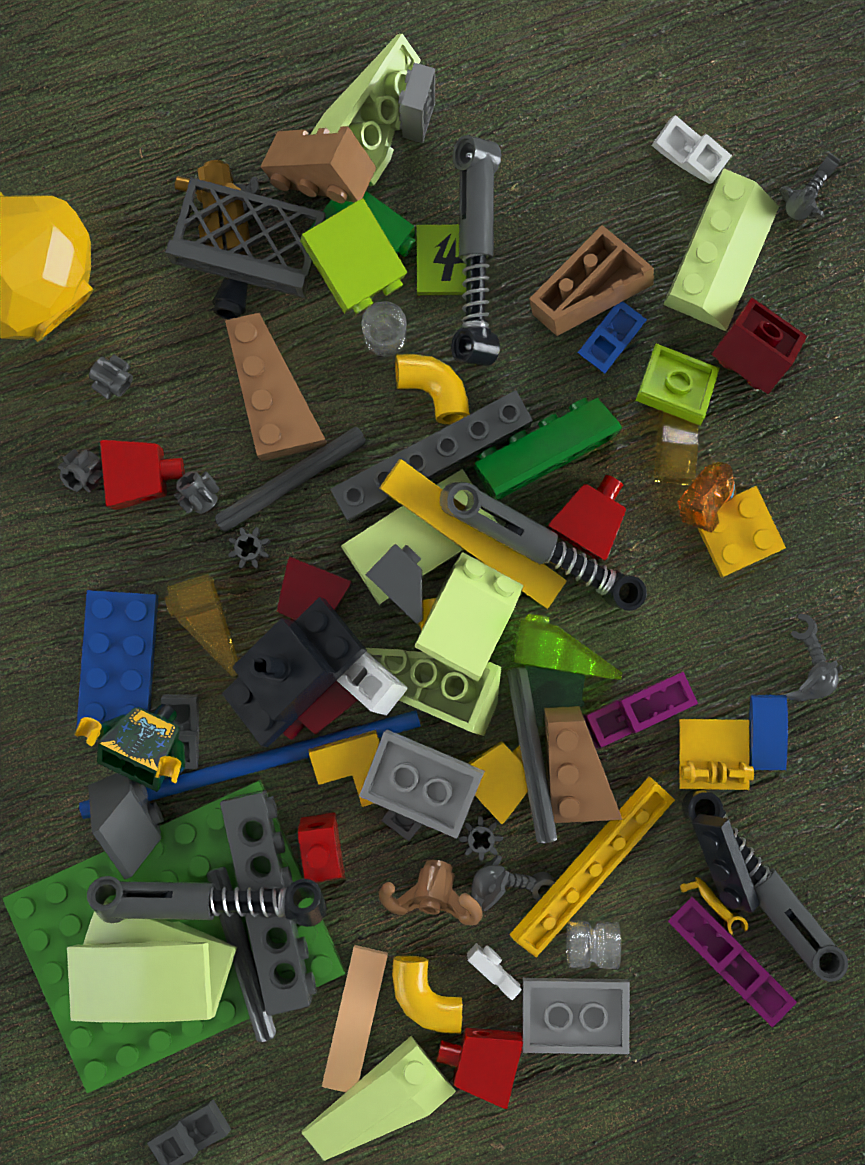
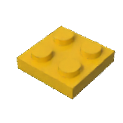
M757 486L743 491L731 499L729 498L726 502L724 500L692 515L720 577L727 576L786 548Z

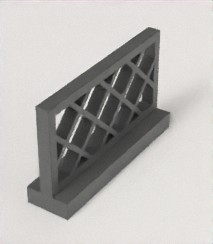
M190 177L173 240L169 239L166 254L171 263L305 298L313 261L300 242L301 238L297 235L292 223L304 217L315 220V227L325 221L326 214L325 212ZM197 189L211 193L216 203L198 212L193 203ZM218 195L224 196L225 198L220 200ZM235 200L245 202L250 211L232 221L224 206ZM251 204H255V205H259V206L254 209ZM192 208L195 214L189 217ZM221 209L228 224L210 232L202 218ZM268 209L278 210L283 221L266 230L258 215ZM285 213H289V214H293V215L287 218V216H286ZM254 218L262 232L244 242L236 227ZM197 221L201 223L207 234L195 242L183 239L186 227ZM288 227L296 241L278 251L270 236ZM233 230L241 244L229 251L220 249L215 239ZM266 238L274 253L263 260L254 258L248 248ZM211 241L214 247L205 244ZM300 247L305 256L302 270L288 267L282 256ZM245 250L247 256L238 253ZM278 259L281 265L272 262Z

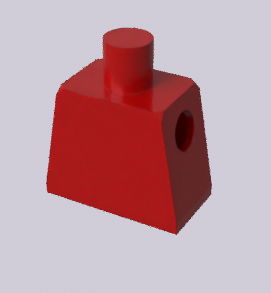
M100 440L106 507L113 510L167 496L166 480L180 479L185 475L183 459H164L163 448L158 444Z
M605 475L597 490L588 484H584L546 528L555 532L559 538L598 562H604L610 553L626 512L624 506L614 501L624 485L610 475Z
M336 812L301 817L298 839L304 879H310L315 883L346 878Z
M465 1028L461 1045L441 1040L436 1062L455 1067L453 1074V1085L496 1106L507 1109L523 1047L522 1034L517 1031Z

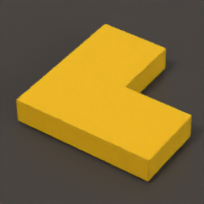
M369 731L310 748L308 753L318 785L353 776L359 796L380 743L377 731ZM359 797L362 807L375 804Z

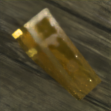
M659 410L654 482L688 485L696 477L698 425Z
M205 574L167 586L169 595L165 596V603L171 616L176 615L177 621L232 677L238 676L232 666L239 659L213 576Z

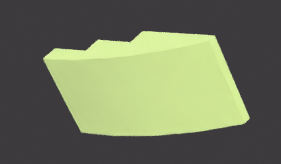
M463 469L438 483L437 486L444 489L445 486L454 482L472 483ZM463 490L458 491L454 498L466 506L468 502L466 493ZM401 506L341 546L379 605L388 600L389 597L365 574L394 544L401 549L408 545L421 558L417 565L422 569V578L465 551L404 506ZM482 509L478 511V513L498 523L494 516Z
M107 898L103 905L111 903L112 900ZM94 911L83 945L145 943L149 941L208 942L212 1017H215L237 950L236 946L181 922H169L165 919H124L118 923L111 924L100 919Z
M149 941L145 943H111L107 945L77 944L67 947L71 1021L139 1023L194 1021L212 1018L208 942Z

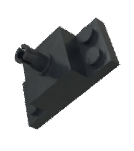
M319 597L295 621L281 618L232 666L239 677L222 695L259 744L269 747L367 649L327 600Z

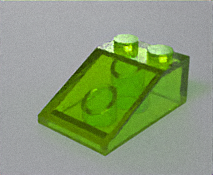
M528 614L525 620L517 621L510 662L622 680L623 673L559 626L549 624L550 617Z

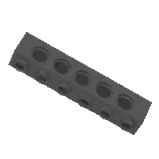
M515 390L331 488V491L350 524L394 500L380 490L379 487L399 459L405 461L431 481L476 457L486 449L496 446L516 433L530 428L533 420L518 392Z
M265 789L222 800L220 805L239 891H247L249 887L252 891H260L262 887L264 891H273L274 887L278 891L290 886L293 883L289 866L283 867L280 854L285 852L283 835L281 831H275L273 818L278 817L274 797H268ZM247 822H259L264 830L263 836L259 839L251 838L246 832ZM264 856L269 859L271 871L265 874L256 871L253 865L255 857ZM246 913L245 919L267 1016L309 1007L313 998L312 994H316L317 989L313 972L307 973L304 959L309 958L308 946L305 937L299 938L297 923L294 920H287L284 916L278 917L276 914L266 917L263 913H259L254 917L251 913ZM274 927L282 928L287 934V941L284 943L273 942L269 937V930ZM281 963L290 964L295 970V975L291 978L281 977L277 972V965Z

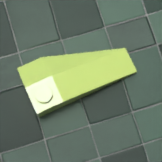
M397 34L328 108L310 134H316L319 128H327L330 131L329 133H338L340 127L348 126L377 167L369 186L376 184L391 160L394 151L390 147L395 130H400L401 123L399 121V96L402 90L405 91L407 84L405 83L408 69L412 70L414 62L420 64V58L403 34Z
M366 648L372 657L408 687L399 701L472 733L485 735L498 704L500 666L488 662L481 677L476 681L421 651Z
M411 1035L304 1128L302 1134L325 1161L429 1116L452 1096L456 1090Z

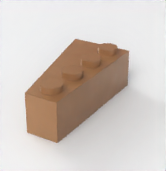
M260 313L225 320L258 458L263 462L327 445L325 437Z

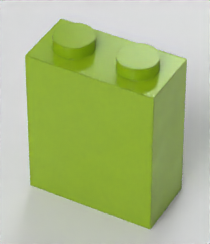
M364 198L303 233L300 242L344 314L352 309L355 314L365 310L373 304L371 297L383 291L385 296L403 286L401 279L408 273Z

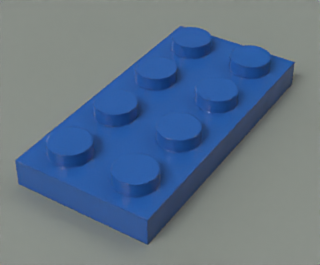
M87 590L77 727L80 720L84 717L93 718L99 723H103L120 715H127L133 708L137 707L150 712L159 595Z

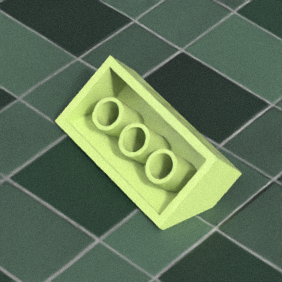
M725 168L722 170L714 184L663 305L726 331L779 209L777 203L757 182Z

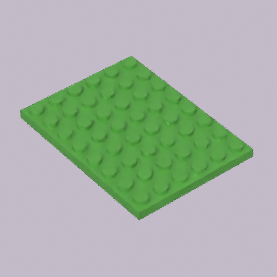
M261 780L160 825V841L133 876L126 880L107 853L103 851L2 898L86 1093H90L250 1018L232 962L215 1017L211 1019L139 1023L71 1021L67 947L77 944L83 945L94 913V910L87 901V891L89 886L100 877L111 876L119 881L209 883L207 873L213 869L225 867L232 889L235 891V888L238 887L220 802L226 798L265 790ZM273 818L275 831L282 832L285 843V852L280 853L283 867L289 866L293 882L304 879L278 818ZM249 821L246 824V832L251 838L259 839L263 836L264 830L259 822ZM264 856L254 858L253 865L256 871L263 874L271 871L269 859ZM111 895L108 899L113 901L116 895ZM303 899L298 905L299 908L310 906L314 899ZM244 915L241 918L253 954L247 923ZM214 916L212 920L165 919L169 922H181L227 942L219 916ZM322 920L315 926L310 927L300 926L297 923L299 938L305 937L308 946L309 958L304 959L307 973L313 972L316 987L345 975L346 970L324 921ZM274 927L269 930V937L273 942L284 943L287 941V934L282 928ZM281 963L277 965V972L281 977L291 978L295 975V970L290 964Z

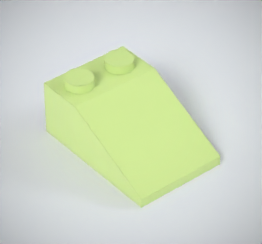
M462 552L446 576L414 647L478 681L516 606L524 585Z

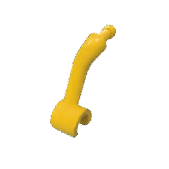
M695 877L694 882L679 885L683 893L698 888L708 905L724 920V927L731 935H733L731 925L735 920L741 921V927L745 932L748 930L747 921L740 914L731 913L701 878Z

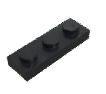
M699 814L692 821V825L721 902L725 907L753 913L760 903L729 819Z

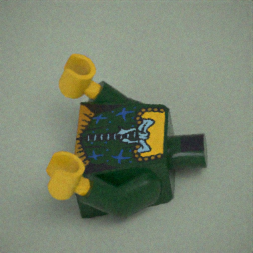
M166 704L159 705L154 713H150L140 707L133 708L127 715H120L103 723H99L93 718L84 717L80 720L74 734L77 737H87L86 743L90 746L99 741L97 749L98 764L156 792L160 789L165 776L172 778L171 782L177 783L179 774L186 767L184 744L179 740L180 728L173 723L177 713Z

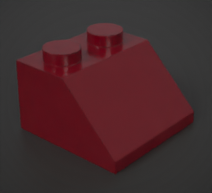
M751 297L711 355L717 358L723 367L734 370L744 377L750 386L755 389H761L766 394H769L793 365L807 336Z

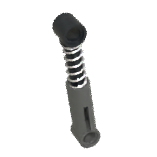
M464 135L456 142L452 157L455 167L460 170L459 258L466 264V268L462 271L466 276V280L462 283L466 288V292L462 295L466 300V304L462 307L464 312H466V316L462 319L463 327L454 334L451 351L457 362L489 366L496 361L500 350L499 339L496 334L491 332V329L488 327V321L485 320V316L489 315V313H485V304L489 303L488 300H485V292L489 291L488 288H485V280L489 279L486 276V268L490 266L486 264V260L493 258L494 173L498 170L501 162V149L493 141Z
M454 482L445 486L441 491L440 506L447 515L459 519L539 565L544 562L545 564L550 562L555 565V569L561 568L565 570V574L574 575L576 581L581 579L586 582V587L589 585L595 587L596 592L600 593L609 605L630 611L636 610L645 602L647 596L646 586L638 577L624 574L618 570L607 569L606 565L599 566L595 559L588 560L585 553L578 554L574 547L567 548L565 542L558 543V535L555 532L485 494L473 484ZM463 490L468 497V502L463 509L458 510L454 505L453 499L458 491ZM482 509L490 515L505 522V525L502 526L496 523L495 521L478 513V511ZM627 583L629 594L626 599L621 600L619 590L623 584Z
M694 789L688 792L683 799L682 811L691 822L697 817L695 805L701 799H707L710 803V810L706 815L728 819L720 798L709 791ZM732 828L759 900L760 908L802 958L808 969L822 980L828 982L841 979L848 968V959L845 953L835 945L776 870L763 866L761 864L762 859L754 856V849L746 846V839L737 835L738 829ZM794 919L811 938L812 942L809 943L792 923ZM831 952V963L826 967L820 968V957L825 953Z
M104 876L96 879L87 891V901L100 919L111 924L118 923L124 919L212 920L214 916H219L221 913H226L229 917L234 913H238L241 917L246 913H251L254 917L259 913H263L266 917H269L271 914H276L278 917L284 916L287 920H294L300 926L310 927L320 923L327 911L326 901L318 884L310 879L296 880L286 889L282 888L278 891L275 887L273 891H264L263 887L260 891H252L250 887L247 891H239L238 887L235 888V891H227L225 887L222 890H216L214 883L119 881L115 877ZM116 895L111 903L103 905L108 897ZM303 899H314L310 906L306 908L298 907Z

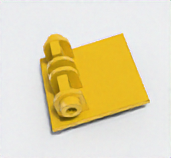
M679 719V789L749 790V780H754V768L749 766V720Z

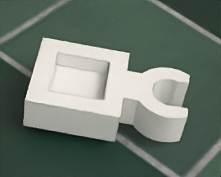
M475 943L467 952L468 961L494 985L496 984L511 1000L522 990L520 988L521 985L502 969L500 965L502 959L492 948L486 946L483 949Z

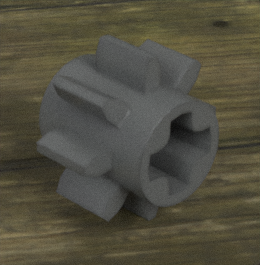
M115 354L111 356L110 360L104 356L100 357L89 372V378L95 381L91 388L107 399L111 397L112 393L117 397H121L133 380V375L127 372L131 366Z
M72 449L63 457L64 462L58 468L61 470L60 478L67 488L79 492L84 487L90 493L100 484L99 480L103 477L102 462L96 454L86 449L79 454L75 449Z
M190 471L178 480L176 488L179 492L174 494V496L186 513L189 514L194 509L197 513L202 514L214 507L218 500L215 493L220 488L207 471L202 473L201 476L196 471Z
M241 527V536L237 540L229 538V541L234 544L235 551L230 552L228 556L230 558L240 557L239 567L242 569L246 567L247 562H251L256 569H260L258 561L262 557L269 559L271 557L265 552L264 547L269 545L271 540L258 539L260 529L257 527L253 530L252 534H247V531ZM254 540L253 545L258 548L255 554L249 553L245 557L246 551L242 549L243 544H250Z
M479 815L478 823L472 825L468 821L464 822L468 832L467 835H460L459 841L469 843V846L464 851L466 856L474 851L478 853L479 860L483 861L484 853L488 851L494 855L498 854L494 847V842L503 840V836L493 834L492 831L497 826L495 820L487 825L483 823L482 815ZM478 831L482 834L488 831L486 835L488 843L485 845L481 842L476 845L473 844L475 841L473 833Z

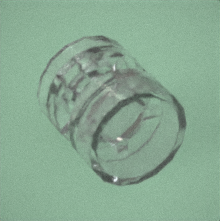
M387 301L376 302L367 308L363 314L361 325L364 341L368 349L374 354L383 357L393 356L400 352L405 346L408 336L406 317L401 308Z
M568 921L566 934L568 968L588 969L592 962H595L599 968L618 970L621 961V932L619 923H597L595 928L592 929L588 921Z

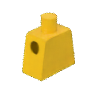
M501 741L467 764L485 771L475 796L503 824L527 794L528 789L520 745L512 752Z

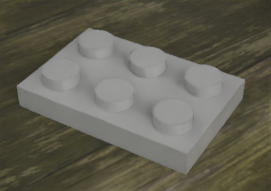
M385 730L359 797L457 839L485 771L390 730Z
M523 978L522 1052L629 1054V980Z

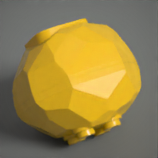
M0 192V338L17 340L34 338L39 342L77 311L89 299L94 290L88 283L91 273V241L89 233L77 213L62 199L46 195L4 196Z

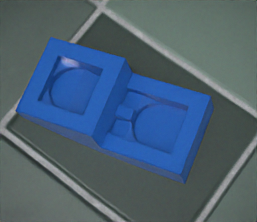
M620 302L611 309L602 323L598 325L578 354L605 374L647 319L625 302Z
M750 695L749 730L751 737L749 766H753L754 770H786L788 749L786 695Z

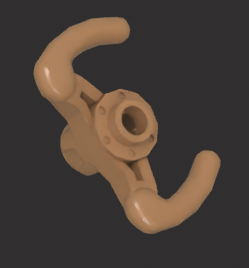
M440 860L426 861L424 868L420 869L417 884L398 899L392 896L395 886L391 882H386L379 889L380 902L383 907L393 914L405 915L416 908L432 915L445 911L451 913L464 925H477L483 916L481 906L473 897L467 893H463L460 896L452 889L455 874L452 873L453 867Z

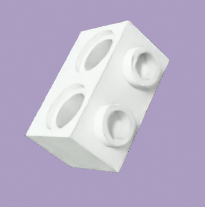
M367 651L337 679L344 688L370 711L386 716L408 689L407 686Z

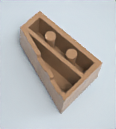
M348 126L340 127L338 133H329L330 131L327 128H319L317 133L313 135H308L305 129L277 131L260 166L270 178V183L279 190H297L310 197L321 195L329 197L338 203H344L345 201L355 203L362 199L377 167Z
M601 225L529 298L532 315L556 336H559L654 285V268L606 227Z
M580 707L544 708L546 778L554 822L622 820Z

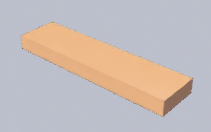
M358 945L353 947L322 1082V1087L346 1093L359 1082L388 952Z

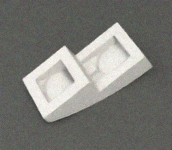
M676 115L670 118L651 145L679 167L709 184L714 182L732 156L707 134L702 137L699 136Z

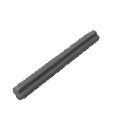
M353 427L218 513L214 517L216 523L222 531H229L365 444L366 439L358 427Z
M523 667L508 670L507 676L536 840L539 844L551 843L557 840V833L528 672Z
M219 867L207 873L208 882L214 883L216 890H222L225 887L227 891H233L225 867ZM221 913L219 918L226 941L237 947L233 964L256 1040L258 1042L268 1041L275 1037L276 1030L272 1017L266 1014L256 964L242 918L238 913H234L230 917L226 913Z

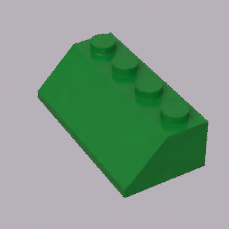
M585 397L568 407L570 412L558 418L556 414H553L538 423L540 428L530 434L523 430L507 439L509 445L497 451L496 447L493 446L477 455L479 461L474 463L473 468L487 494L499 501L613 440L622 429L619 421L598 397L590 402Z

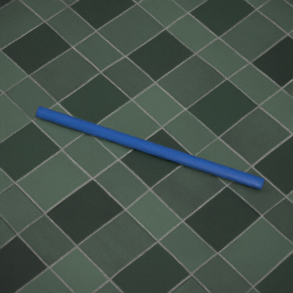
M416 710L181 774L178 776L177 783L171 782L172 778H167L163 780L158 792L146 787L147 799L149 801L309 758L308 752L310 748L376 730L378 738H382L385 730L400 733L421 727ZM89 800L80 802L79 809L82 818H91Z

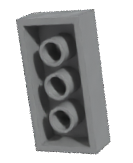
M414 62L412 70L408 69L405 78L406 88L405 91H401L398 104H400V129H402L403 138L419 143L424 141L435 106V68Z

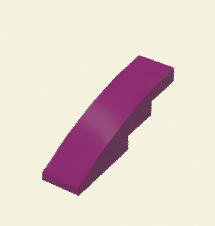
M680 672L586 713L583 717L595 748H602L631 733H637L698 704L684 672Z
M693 897L668 920L680 935L772 1028L797 1003Z

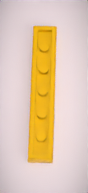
M402 459L398 460L379 487L380 490L474 558L524 585L521 592L543 608L548 609L567 582V580L544 563L539 565L459 519L447 515L440 506V494L443 489ZM453 499L454 505L458 510L465 507L458 500Z
M648 777L619 809L622 820H610L509 934L513 940L537 958L675 799L656 781Z

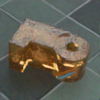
M723 462L712 463L696 477L677 501L682 522L711 533L719 524L718 510L736 494L733 470L730 465Z

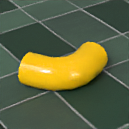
M396 354L395 379L397 389H421L427 392L433 398L435 417L438 423L453 424L470 415L468 398L463 382L449 365L432 356Z
M419 956L394 957L392 978L395 998L405 1015L422 1028L441 1033L461 1034L462 997L440 996L431 990L428 985L427 958Z

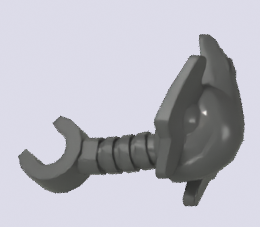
M829 153L817 169V173L809 180L803 190H793L787 186H781L779 193L786 202L785 210L791 219L800 221L806 218L819 221L825 216L824 212L818 209L815 198L824 181L829 178L841 161L840 159Z
M799 614L798 619L808 623V630L805 633L792 631L791 635L798 641L804 642L805 646L808 647L807 650L810 653L809 655L812 658L811 661L814 667H812L808 674V679L798 691L785 694L790 700H797L799 702L823 698L832 694L838 685V673L843 670L842 665L838 666L837 661L832 663L825 662L826 658L823 649H821V644L818 643L819 640L816 636L817 624L806 614Z
M496 855L476 872L471 886V897L479 903L483 911H487L505 894V886L530 890L534 899L539 901L541 897L538 889L542 885L552 887L555 881L548 872H538L533 876L509 873L503 866H498L502 857Z

